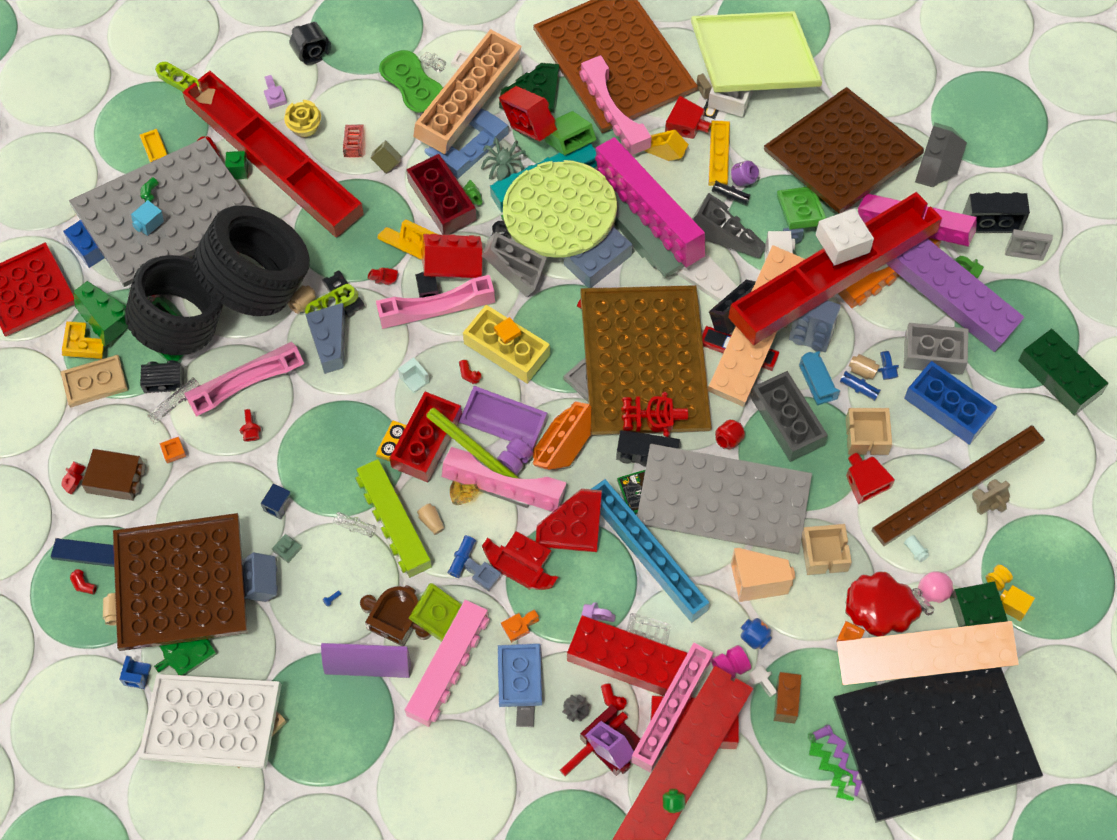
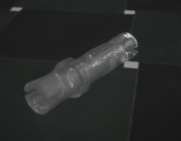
M192 377L182 387H177L175 389L176 392L147 414V417L155 425L181 402H186L187 399L184 393L200 386L199 382Z

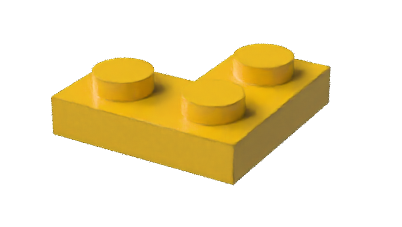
M66 321L62 356L102 359L104 345L101 339L85 338L86 323Z

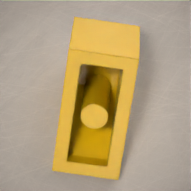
M676 130L650 135L651 148L644 151L671 161L682 158L689 144Z

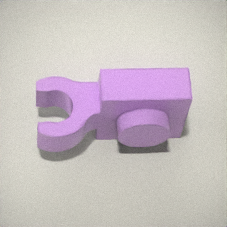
M272 75L265 76L268 89L264 90V95L269 109L287 104L281 85L275 87Z

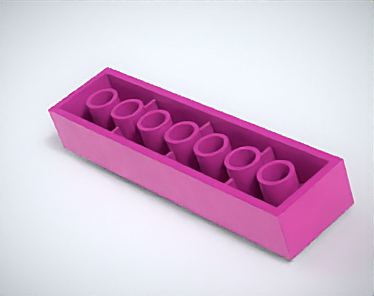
M613 137L596 147V170L606 177V180L618 193L621 201L629 205L632 213L640 217L641 222L648 226L652 234L662 241L664 247L674 254L675 259L687 268L705 257V232L621 143Z

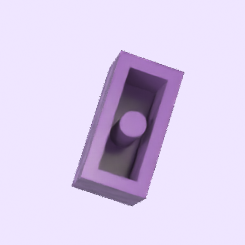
M602 721L585 735L595 752L617 768L621 769L632 759L634 751L625 736Z

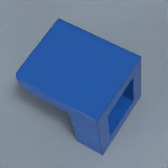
M126 656L119 680L124 686L145 689L151 665L134 661L131 656Z

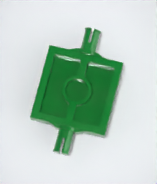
M210 639L160 645L159 647L165 659L154 665L159 673L170 666L178 675L185 676L217 654L211 646Z

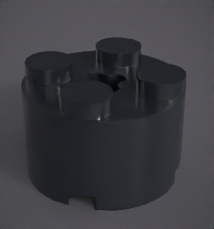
M317 22L295 26L292 29L289 44L298 59L304 62V64H316L323 60L322 56L325 53L327 55L330 53L331 42Z

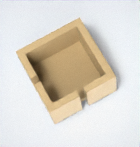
M849 408L845 418L846 434L848 435V455L854 453L866 455L867 451H870V455H889L892 447L889 408Z
M845 524L803 528L801 541L807 575L826 574L828 569L829 573L849 571L852 561L849 545H847L848 538Z

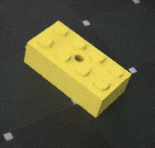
M485 305L464 330V344L528 384L550 356V344L517 323L515 324L521 330V335L504 344L494 331V326L506 320L507 317Z

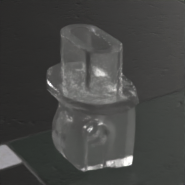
M425 52L419 59L426 69L432 67L437 72H442L447 63L438 57L437 53Z

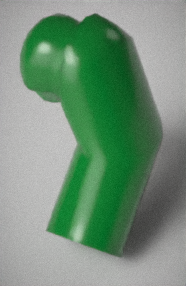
M154 177L149 179L140 189V197L145 202L147 200L151 202L154 199V195L151 192L159 185V182Z

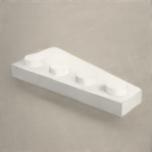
M706 252L705 257L687 268L683 267L675 272L692 285H696L698 289L717 302L723 300L737 288V285Z

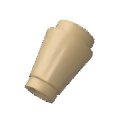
M431 503L426 504L417 511L418 518L434 535L444 530L436 507L432 506Z

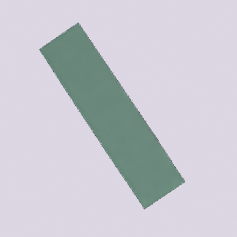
M615 191L617 215L614 224L626 239L632 243V246L642 259L645 257L653 268L657 267L665 278L685 267L675 259L674 254L664 247L662 241L652 234L651 229L641 222L640 217L632 213L629 205L626 202H622Z

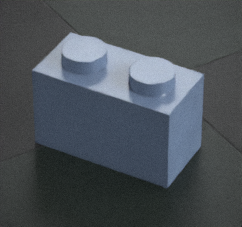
M253 552L243 559L245 599L267 602L277 595V565L275 556Z

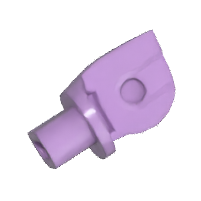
M594 602L592 605L584 604L581 616L583 615L597 621L614 622L616 617L609 610L599 609L597 602Z

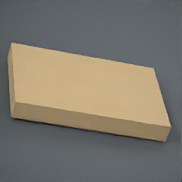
M119 355L60 371L70 408L128 391Z

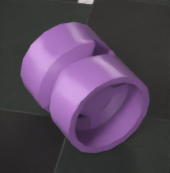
M513 438L506 446L507 451H502L497 460L517 475L523 468L522 463L526 464L533 456V451L522 440Z

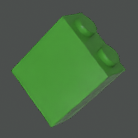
M574 111L556 118L555 126L557 130L545 138L546 143L563 155L569 154L596 140L592 123Z

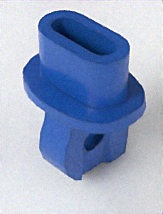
M880 352L883 368L878 369V372H882L883 380L899 377L897 372L899 365L892 366L890 352Z

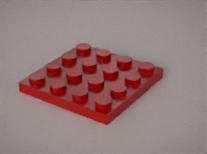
M46 242L0 263V328L5 337L75 305L74 296Z

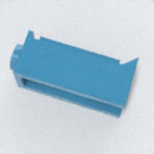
M820 351L804 354L799 363L800 370L817 406L837 400L840 390L835 388L822 358L819 357Z

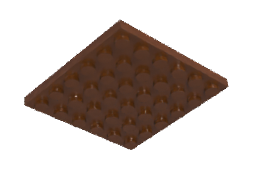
M845 87L764 145L766 153L839 214L850 208L924 153V148L848 87Z
M238 513L113 530L117 649L119 651L248 633Z

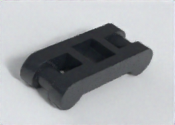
M340 270L334 272L333 276L322 279L329 292L348 284ZM339 282L340 285L333 286L334 283ZM349 290L347 291L346 297H349V296H350L349 293H350L351 291H349ZM360 297L354 303L344 307L345 314L348 317L354 314L355 310H361L365 307Z

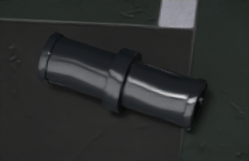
M717 180L712 188V192L727 197L729 201L732 199L745 206L751 194L735 189L736 187L733 185L730 187Z

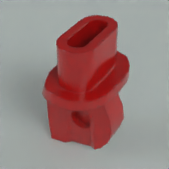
M384 267L378 270L371 269L368 273V279L375 280L376 284L382 282L386 285H391L397 279L398 270Z
M246 409L244 410L246 424L239 431L243 435V441L245 442L258 440L261 427L253 423L251 410Z
M73 461L70 468L65 469L68 473L63 477L61 485L67 493L72 494L79 481L83 480L84 475L82 474L86 466Z

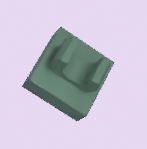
M287 534L272 548L273 552L287 563L302 549L301 545Z

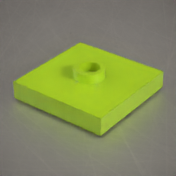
M430 583L409 619L442 642L462 604L433 583Z

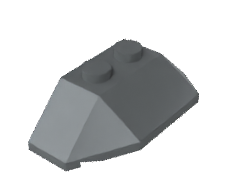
M934 122L915 183L933 188L958 173L967 142L952 127Z

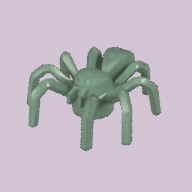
M496 137L493 143H496L498 153L490 146H484L483 151L488 149L496 156H488L481 166L483 170L488 160L496 161L491 168L489 179H492L497 166H499L497 169L498 181L507 178L509 172L507 167L510 168L511 174L515 173L514 167L510 163H518L521 171L524 170L520 160H512L522 154L524 157L526 156L525 150L511 155L515 147L518 146V140L513 143L510 151H508V147L506 149L502 147L501 150L499 140Z

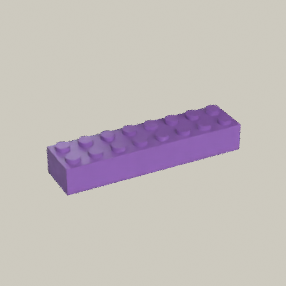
M928 238L886 263L964 328H967L972 335L993 352L1001 346L1025 318Z

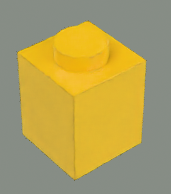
M1014 585L1011 586L1009 591L1004 589L1000 596L1005 613L1020 622L1035 599Z

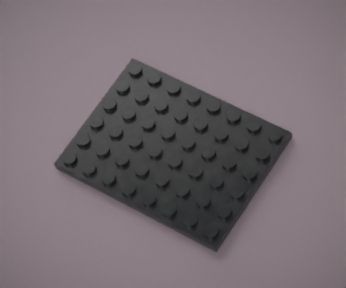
M1001 667L903 678L833 697L875 823L1043 777Z

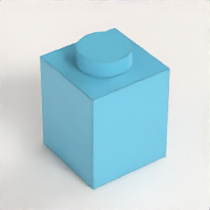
M148 200L131 214L133 227L138 232H143L147 236L164 222L162 210Z

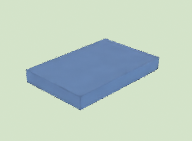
M540 644L498 645L499 707L542 705Z

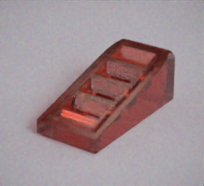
M364 124L345 125L343 140L344 157H363Z

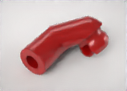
M468 360L459 361L462 379L472 384L478 383L482 377L479 371L477 373L476 371H471Z
M74 570L70 574V580L75 590L94 595L97 585L85 582L82 570Z
M610 683L601 685L604 703L608 707L612 704L618 711L623 710L627 705V700L624 697L621 698L613 695Z

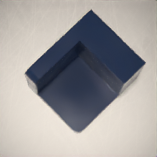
M273 483L261 502L263 511L278 519H282L285 514L283 506L291 495L290 491Z

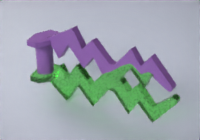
M825 725L817 731L808 733V739L811 743L809 756L822 758L818 770L833 772L834 777L830 786L839 787L836 798L853 801L854 797L843 793L847 782L841 781L842 775L850 776L847 786H855L854 796L858 795L862 781L856 779L859 772L846 768L849 754L842 752L846 742L833 733L830 725ZM828 735L827 743L837 745L833 757L841 759L838 766L828 763L832 752L821 750L824 744L816 743V740Z

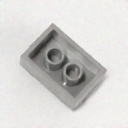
M909 323L905 332L903 368L924 370L933 361L948 373L963 374L968 364V329Z

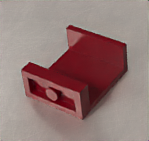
M611 704L580 733V740L587 745L589 741L585 735L600 721L608 725L617 717L618 710ZM623 722L616 731L625 736L631 748L635 751L641 739ZM595 750L592 751L615 776L620 772L622 774L626 773L632 766L631 760H629L626 765L619 769L598 755Z

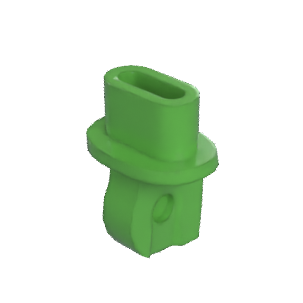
M469 180L463 187V190L471 202L479 206L482 204L480 191Z
M959 256L954 259L977 279L984 266L977 263V259L973 262L965 256Z

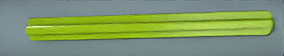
M432 408L428 412L427 418L490 470L503 476L520 479L437 409Z

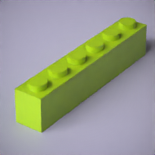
M379 459L357 468L358 476L355 477L359 488H364L366 493L363 495L367 504L373 505L375 509L372 511L374 518L377 522L381 521L383 525L381 531L385 539H390L392 544L389 547L394 556L398 555L400 559L398 565L402 573L407 572L409 578L432 568L430 558Z

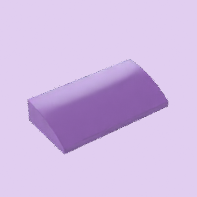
M473 386L459 423L507 441L518 438L533 450L549 415L545 411Z
M321 643L322 665L326 675L410 677L411 660L408 647Z

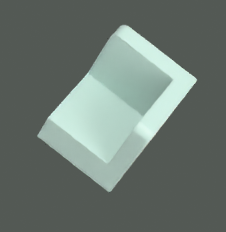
M414 357L398 368L400 379L413 393H416L430 383L428 373Z

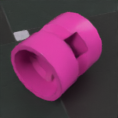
M739 645L727 650L726 655L721 653L711 660L713 668L717 666L732 675L730 680L735 678L736 673L742 675L751 670L749 659Z

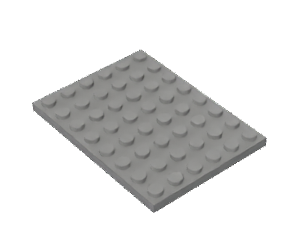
M206 138L69 200L71 207L123 287L132 284L137 269L152 258L166 255L188 257L194 254L209 225L221 210L235 205L254 207ZM154 177L159 182V185L151 192L154 195L151 203L162 210L164 222L147 236L143 232H138L133 227L131 214L145 203V200L140 197V189L149 179Z

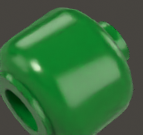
M669 789V792L663 794V809L667 812L678 813L685 808V795L682 792H678V789Z

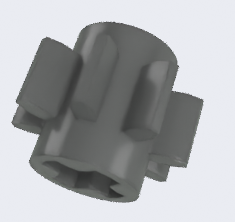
M570 695L564 701L562 713L566 714L567 719L572 722L575 719L581 722L588 715L590 704L581 695L577 697Z

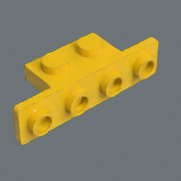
M405 219L402 222L400 233L386 227L378 234L377 238L422 260L423 234L437 233Z

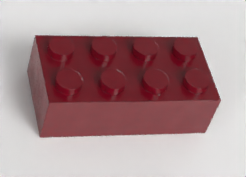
M436 154L406 169L408 183L442 235H448L477 220L475 206L440 154Z

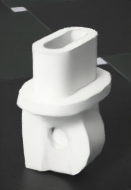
M763 665L749 673L753 680V686L761 684L769 697L777 693L768 680L772 673L771 671L767 672Z

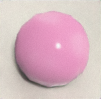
M939 571L928 573L920 580L918 585L920 595L927 602L942 603L951 597L954 590L950 577Z

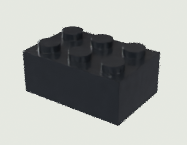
M976 192L969 194L962 214L977 217L975 233H1012L1014 229L1023 230L1030 214L1027 193Z

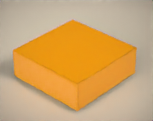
M510 317L494 326V331L504 344L521 335V330Z

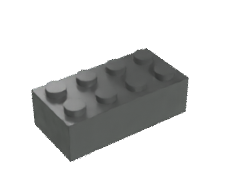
M788 371L752 387L750 398L790 462L825 446L828 434Z

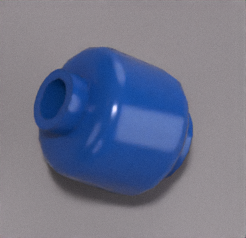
M755 618L752 621L747 619L740 627L743 630L740 635L741 639L752 649H763L772 639L770 635L772 632L771 628L759 618Z

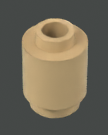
M302 285L294 293L288 302V306L297 314L304 312L306 306L316 299L315 291L308 285Z
M858 354L857 357L853 356L849 367L852 368L850 372L866 379H874L880 366L876 364V361L861 354Z
M110 593L107 597L103 598V619L105 624L110 626H116L115 593Z

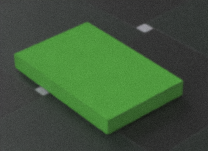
M808 187L777 191V198L789 230L818 226L820 220L826 219L818 196Z

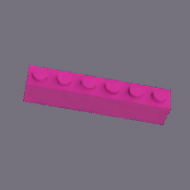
M867 194L858 207V214L862 221L866 223L899 203L900 200ZM927 206V208H926V211H925V214H924L923 219L925 218V215H926L928 206ZM933 208L942 217L938 232L928 238L969 247L976 232L977 217Z

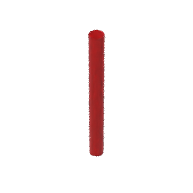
M622 711L608 726L616 730L628 716ZM590 742L559 770L563 776L566 777L594 750Z

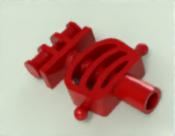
M663 392L662 397H652L648 402L646 410L640 409V396H636L635 406H631V397L622 398L623 407L621 408V412L625 413V415H622V421H624L623 430H633L632 422H636V432H640L641 418H646L647 425L651 431H664L663 435L668 437L670 435L669 431L673 428L674 420H688V408H673V399L667 398V392ZM657 404L655 410L650 409L652 405ZM661 405H664L663 410H659Z

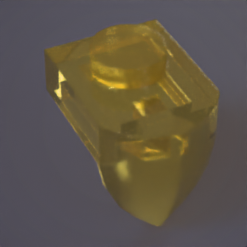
M453 481L449 491L451 501L454 505H462L472 501L473 497L479 492L477 484L461 485L459 482Z

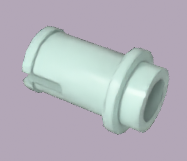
M915 535L910 536L904 541V544L914 554L915 560L923 562L929 557V550L921 545Z

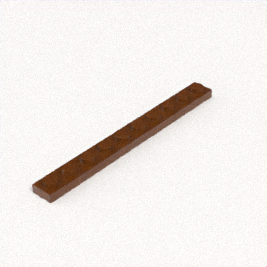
M1033 425L1029 426L880 522L871 531L881 544L886 546L1043 444L1045 439Z

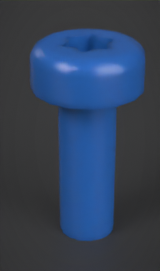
M338 590L330 597H324V604L329 607L331 602L341 595V592Z

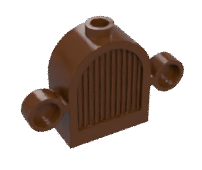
M405 585V587H391L385 590L377 601L372 595H365L361 598L360 606L362 611L370 613L365 621L367 630L400 646H405L413 630H415L416 636L421 640H427L431 637L430 633L409 619L418 603L414 588Z

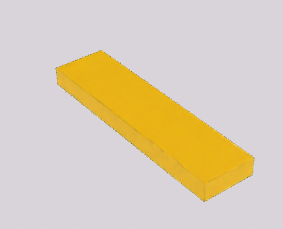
M711 120L708 186L715 185L716 180L727 185L730 121Z

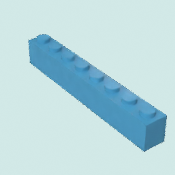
M604 479L591 488L593 490H602L600 514L688 620L692 623L706 613L710 602L608 481Z

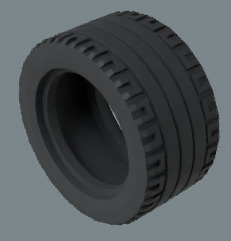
M235 205L218 212L193 255L195 274L204 289L226 307L251 316H269L285 308L306 276L310 266L307 247L299 234L289 224L268 211L247 205ZM239 253L251 257L259 264H261L265 269L252 264L244 257H242Z

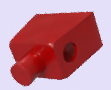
M679 96L666 120L665 132L676 130L682 137L693 139L698 130L708 133L712 123L704 120L705 110L702 107Z
M854 453L848 458L852 466L848 469L846 477L858 504L892 488L895 479L875 457L863 460L859 453Z

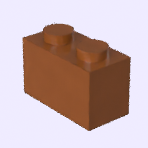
M779 673L773 721L795 724L799 709L801 675Z

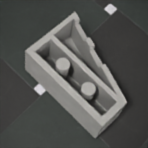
M497 232L487 240L482 254L483 258L526 297L535 291L547 257Z

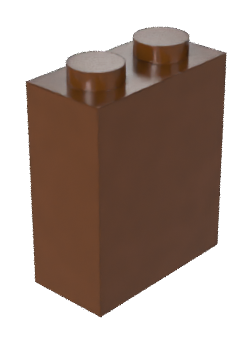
M93 449L83 478L82 487L88 494L133 501L135 494H138L140 489L139 480L145 473V464L140 456Z

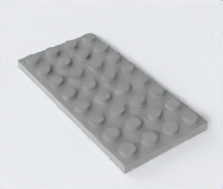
M650 444L637 517L647 527L799 554L812 473Z

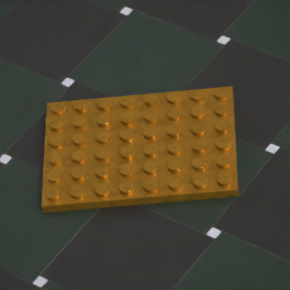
M697 286L581 288L588 401L591 405V435L620 434V430H623L624 426L622 415H625V413L621 412L623 407L622 398L631 397V406H635V398L640 396V409L646 410L649 400L654 396L662 397L663 392L668 393L667 398L673 399V408H688V420H674L673 428L669 432L711 431ZM657 404L652 405L650 409L655 410ZM661 405L659 410H663L664 405ZM641 418V429L637 433H663L651 431L647 425L646 418ZM632 422L633 430L630 431L636 432V422Z

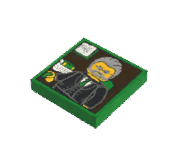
M645 470L617 478L624 502L635 515L638 514Z

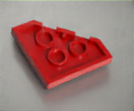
M580 489L537 524L535 542L546 548L597 552L602 490Z

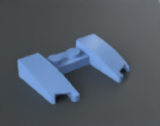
M482 108L469 123L480 133L460 151L452 146L446 154L439 152L431 146L424 150L425 154L429 157L440 154L457 179L489 152L488 149L483 151L485 145L493 148L496 143H493L495 137L500 142L509 134L508 124Z

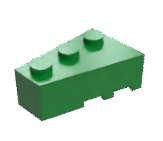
M86 281L74 290L75 308L84 320L91 325L93 332L100 337L104 346L128 329L125 319L126 306L89 281Z

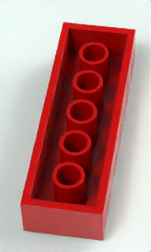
M582 615L567 651V661L665 696L688 653Z

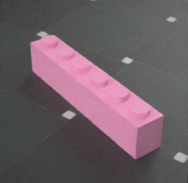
M464 600L405 708L407 717L428 727L432 722H436L440 714L439 708L441 704H445L450 696V687L459 680L461 667L467 665L471 648H475L480 640L478 635L482 629L485 630L490 621L488 610Z
M693 643L632 754L631 762L650 773L652 772L712 660L713 652Z

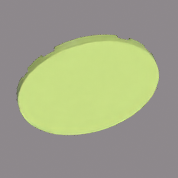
M569 160L553 163L552 161L544 162L529 171H524L512 182L503 201V218L511 237L517 243L546 257H570L592 249L609 234L617 215L615 191L606 180V177L591 166Z

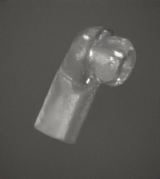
M913 588V595L919 601L922 611L928 616L932 615L934 607L922 596L923 591L919 588Z

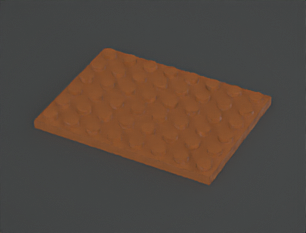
M590 0L533 25V30L555 63L559 64L560 71L601 133L613 129V126L610 122L606 121L602 108L599 109L595 96L590 94L587 83L583 82L580 77L581 63L600 55L602 56L609 68V80L606 81L608 93L617 108L631 120L673 102L679 96L684 97L698 89L691 75L638 0Z

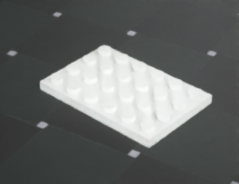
M156 674L138 757L141 760L266 769L282 684L277 681Z

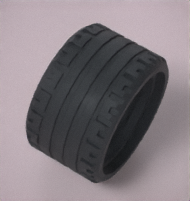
M178 255L159 256L146 261L137 269L125 308V319L131 334L149 349L168 355H188L203 349L212 340L223 304L213 298L201 285L195 274L193 259ZM157 294L179 296L193 303L202 314L190 317L171 315L155 307L147 297Z

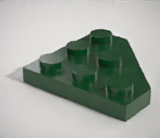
M538 64L530 73L526 72L517 78L515 83L509 87L505 86L502 88L500 96L517 86L540 97H544L549 103L548 109L550 113H554L559 64ZM499 100V109H503Z

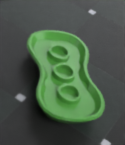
M408 50L396 51L380 62L379 72L381 76L400 90L404 104L414 112L424 113L443 89L440 83L425 74L418 56Z

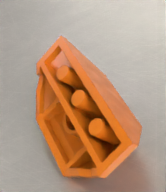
M575 401L571 404L570 408L564 410L553 420L533 450L534 466L551 470L571 465L591 435L590 404Z

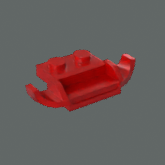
M515 531L505 547L495 545L488 537L482 545L488 561L496 570L529 590L552 588L558 579L557 576L546 574L542 568L551 555V550Z

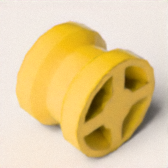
M1000 564L994 567L992 573L986 575L988 583L995 581L998 591H1002L1005 584L1010 583L1013 579L1011 572Z

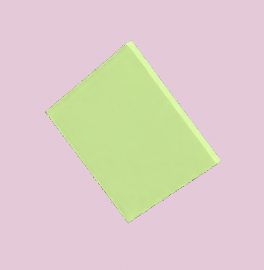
M795 11L691 17L692 27L714 92L821 87L822 79Z

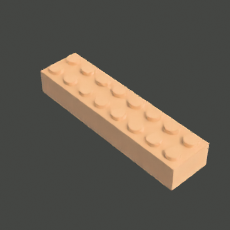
M490 29L416 121L413 137L446 154L517 63L522 46Z
M772 245L752 291L805 259ZM735 327L707 390L743 407L777 332L753 346L743 333Z
M1012 621L837 642L842 685L1019 665Z

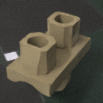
M994 479L987 485L988 492L985 493L981 489L975 490L972 493V499L977 504V512L982 515L990 509L992 511L997 509L1000 512L1007 510L1006 503L1010 501L1008 490L1010 484L1007 481L1000 483Z

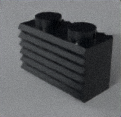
M169 360L167 363L151 361L141 365L140 386L144 393L183 391L184 368L181 362Z

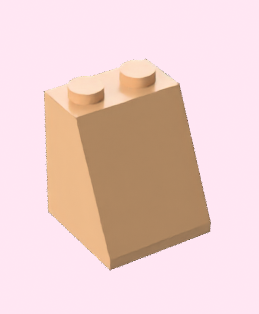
M734 548L731 567L739 602L789 593L790 587L793 586L795 572L793 566L790 567L787 559L742 548Z

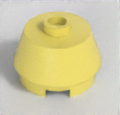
M302 100L303 102L296 104L291 103L285 111L284 121L286 126L299 137L313 135L321 121L319 109L309 100Z

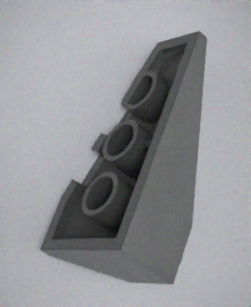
M708 193L692 217L693 221L705 232V240L759 258L765 248V243L751 229H746L740 223L741 219L738 216L734 217L727 210L729 207L724 202Z

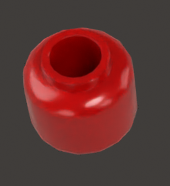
M726 420L715 431L716 442L722 448H735L745 438L742 424L735 420Z

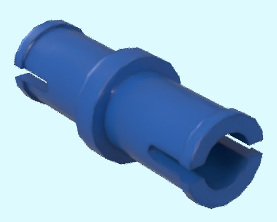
M845 371L840 380L841 383L855 389L856 393L860 392L873 399V401L876 400L881 391L866 383L865 379H859Z
M467 535L463 537L464 539L458 551H455V558L447 572L455 578H460V574L465 566L464 564L470 558L469 555L476 543L474 538Z

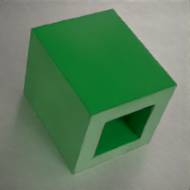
M245 151L226 152L225 166L235 180L248 179V161Z

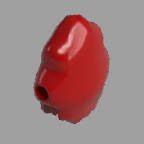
M876 572L872 576L861 575L856 581L851 583V587L847 590L845 613L855 625L863 626L868 633L877 637L885 636L890 631L902 633L908 630L910 625L919 619L922 613L921 605L913 595L911 588L906 584L898 583L887 572Z

